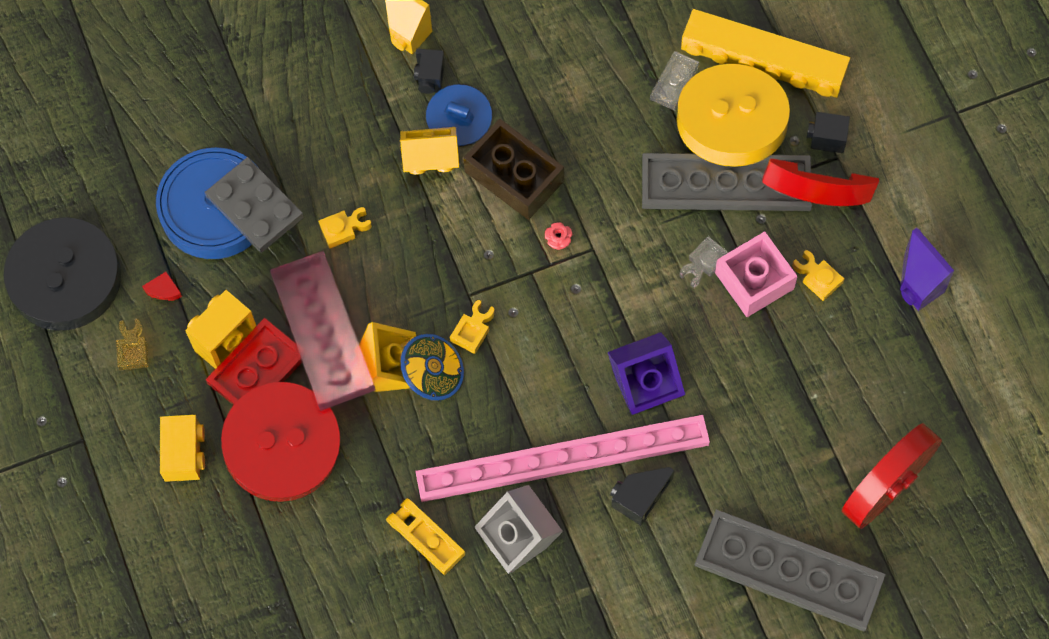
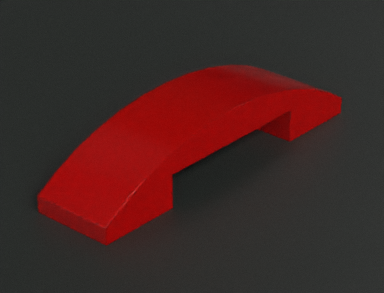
M770 158L762 178V183L778 192L807 202L831 206H855L871 202L878 186L879 178L852 173L849 180L803 172L798 171L797 163Z

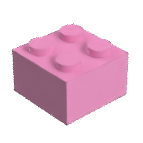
M766 232L761 233L717 259L715 274L746 317L795 288L797 275Z

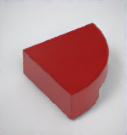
M167 272L142 286L145 293L152 298L173 301L182 297Z

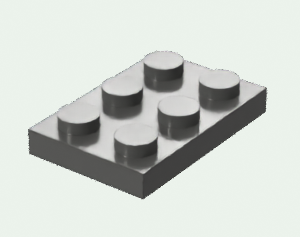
M248 157L205 191L206 197L260 253L304 218L303 213Z

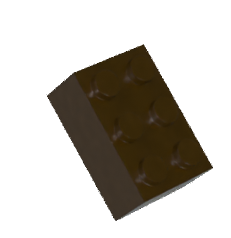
M501 119L463 157L464 169L468 175L527 220L540 209L564 182V166Z

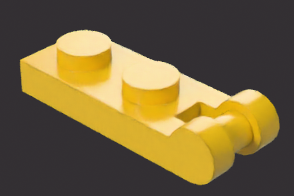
M408 498L401 503V508L395 514L391 513L386 518V521L443 575H446L466 555L465 551ZM409 516L413 517L415 520L407 526L404 521Z

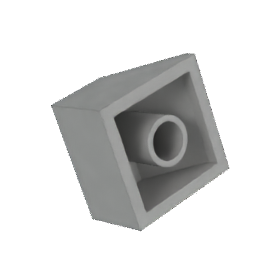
M529 485L507 491L475 526L477 532L508 574L544 551L563 532Z

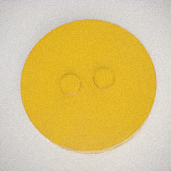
M741 64L713 66L697 73L683 87L678 100V131L686 146L702 159L723 166L754 164L772 155L782 144L788 128L789 101L780 84L770 75L757 68Z

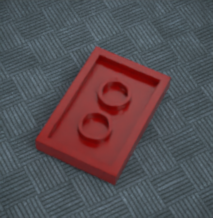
M264 318L208 376L206 382L234 405L245 393L258 386L273 382H284L308 355L306 351Z

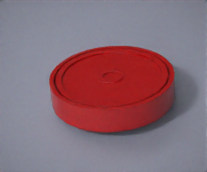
M289 382L267 383L245 393L230 409L222 429L223 457L233 479L250 494L264 500L277 502L303 498L317 490L328 479L336 465L340 446L338 423L329 405L314 391Z
M924 423L916 426L863 479L842 508V513L860 529L867 526L904 489H908L918 478V473L941 445L942 439Z

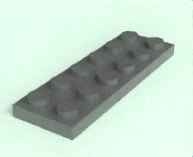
M643 153L642 209L811 211L812 202L788 196L762 183V178L770 158L797 163L798 171L811 173L810 155H770L766 159L750 165L723 166L702 159L696 154Z
M717 509L695 562V566L864 632L886 575Z

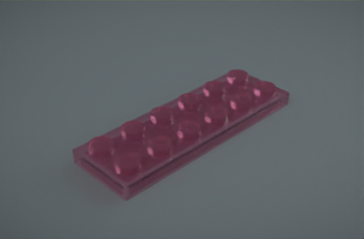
M324 251L271 269L272 278L320 411L375 391L374 383Z

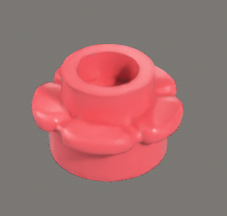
M557 222L546 229L545 239L548 240L550 247L560 250L571 243L572 230L569 226H564L563 223ZM560 233L561 237H556V234Z

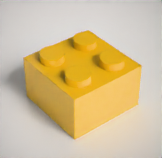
M225 290L221 295H216L212 298L208 308L201 315H196L191 319L185 331L194 351L216 369L256 327V323L251 310Z

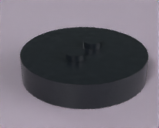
M54 218L34 225L15 241L5 261L4 283L15 307L28 321L45 329L58 331L72 330L95 321L111 306L120 288L121 265L111 241L95 225L76 218Z

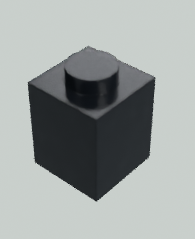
M817 112L815 121H809L807 138H812L810 149L844 154L850 116Z

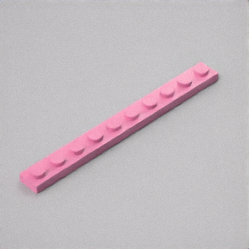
M699 415L416 471L421 502L705 447L709 446L710 441L704 417Z

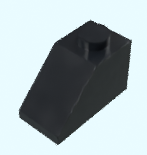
M666 467L630 474L624 482L619 480L610 493V496L613 497L611 507L641 526L673 480L674 470Z

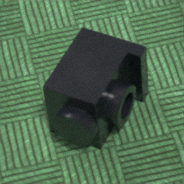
M416 48L417 64H415L414 80H418V90L424 94L440 91L442 89L445 68L444 51Z

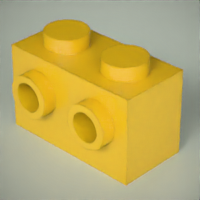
M456 127L401 131L400 142L403 172L417 175L425 173L426 170L437 169L439 172H450L454 168H459Z
M196 415L160 417V474L165 482L200 480V470L205 469L204 452H200V442L205 441L204 424L199 423Z

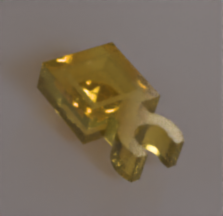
M135 319V327L132 330H126L124 321H120L119 330L124 339L116 340L119 370L148 367L147 340L145 336L139 337L142 333V325L139 319Z

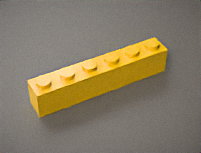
M696 9L692 10L682 36L681 49L691 55L705 56L719 64L751 66L767 73L775 80L788 82L796 88H807L816 91L825 97L832 96L838 98L850 61V57Z

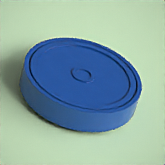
M225 148L200 149L180 158L164 174L156 195L157 214L167 237L183 252L203 259H221L236 255L252 245L205 195V191L246 159L245 155Z

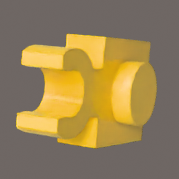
M364 207L356 209L352 216L347 217L345 211L318 221L329 249L356 239L353 231H367L372 227L370 220L365 222L358 221L360 217L367 215Z
M805 250L802 257L808 263L802 265L795 259L792 267L797 273L807 275L803 283L824 301L843 284L844 278L825 260L817 265L814 255L810 251Z
M477 300L473 305L472 317L463 314L450 336L452 343L476 354L489 332V326L484 323L491 321L495 314L493 307H490L487 313L481 314L479 312L482 306L480 300Z

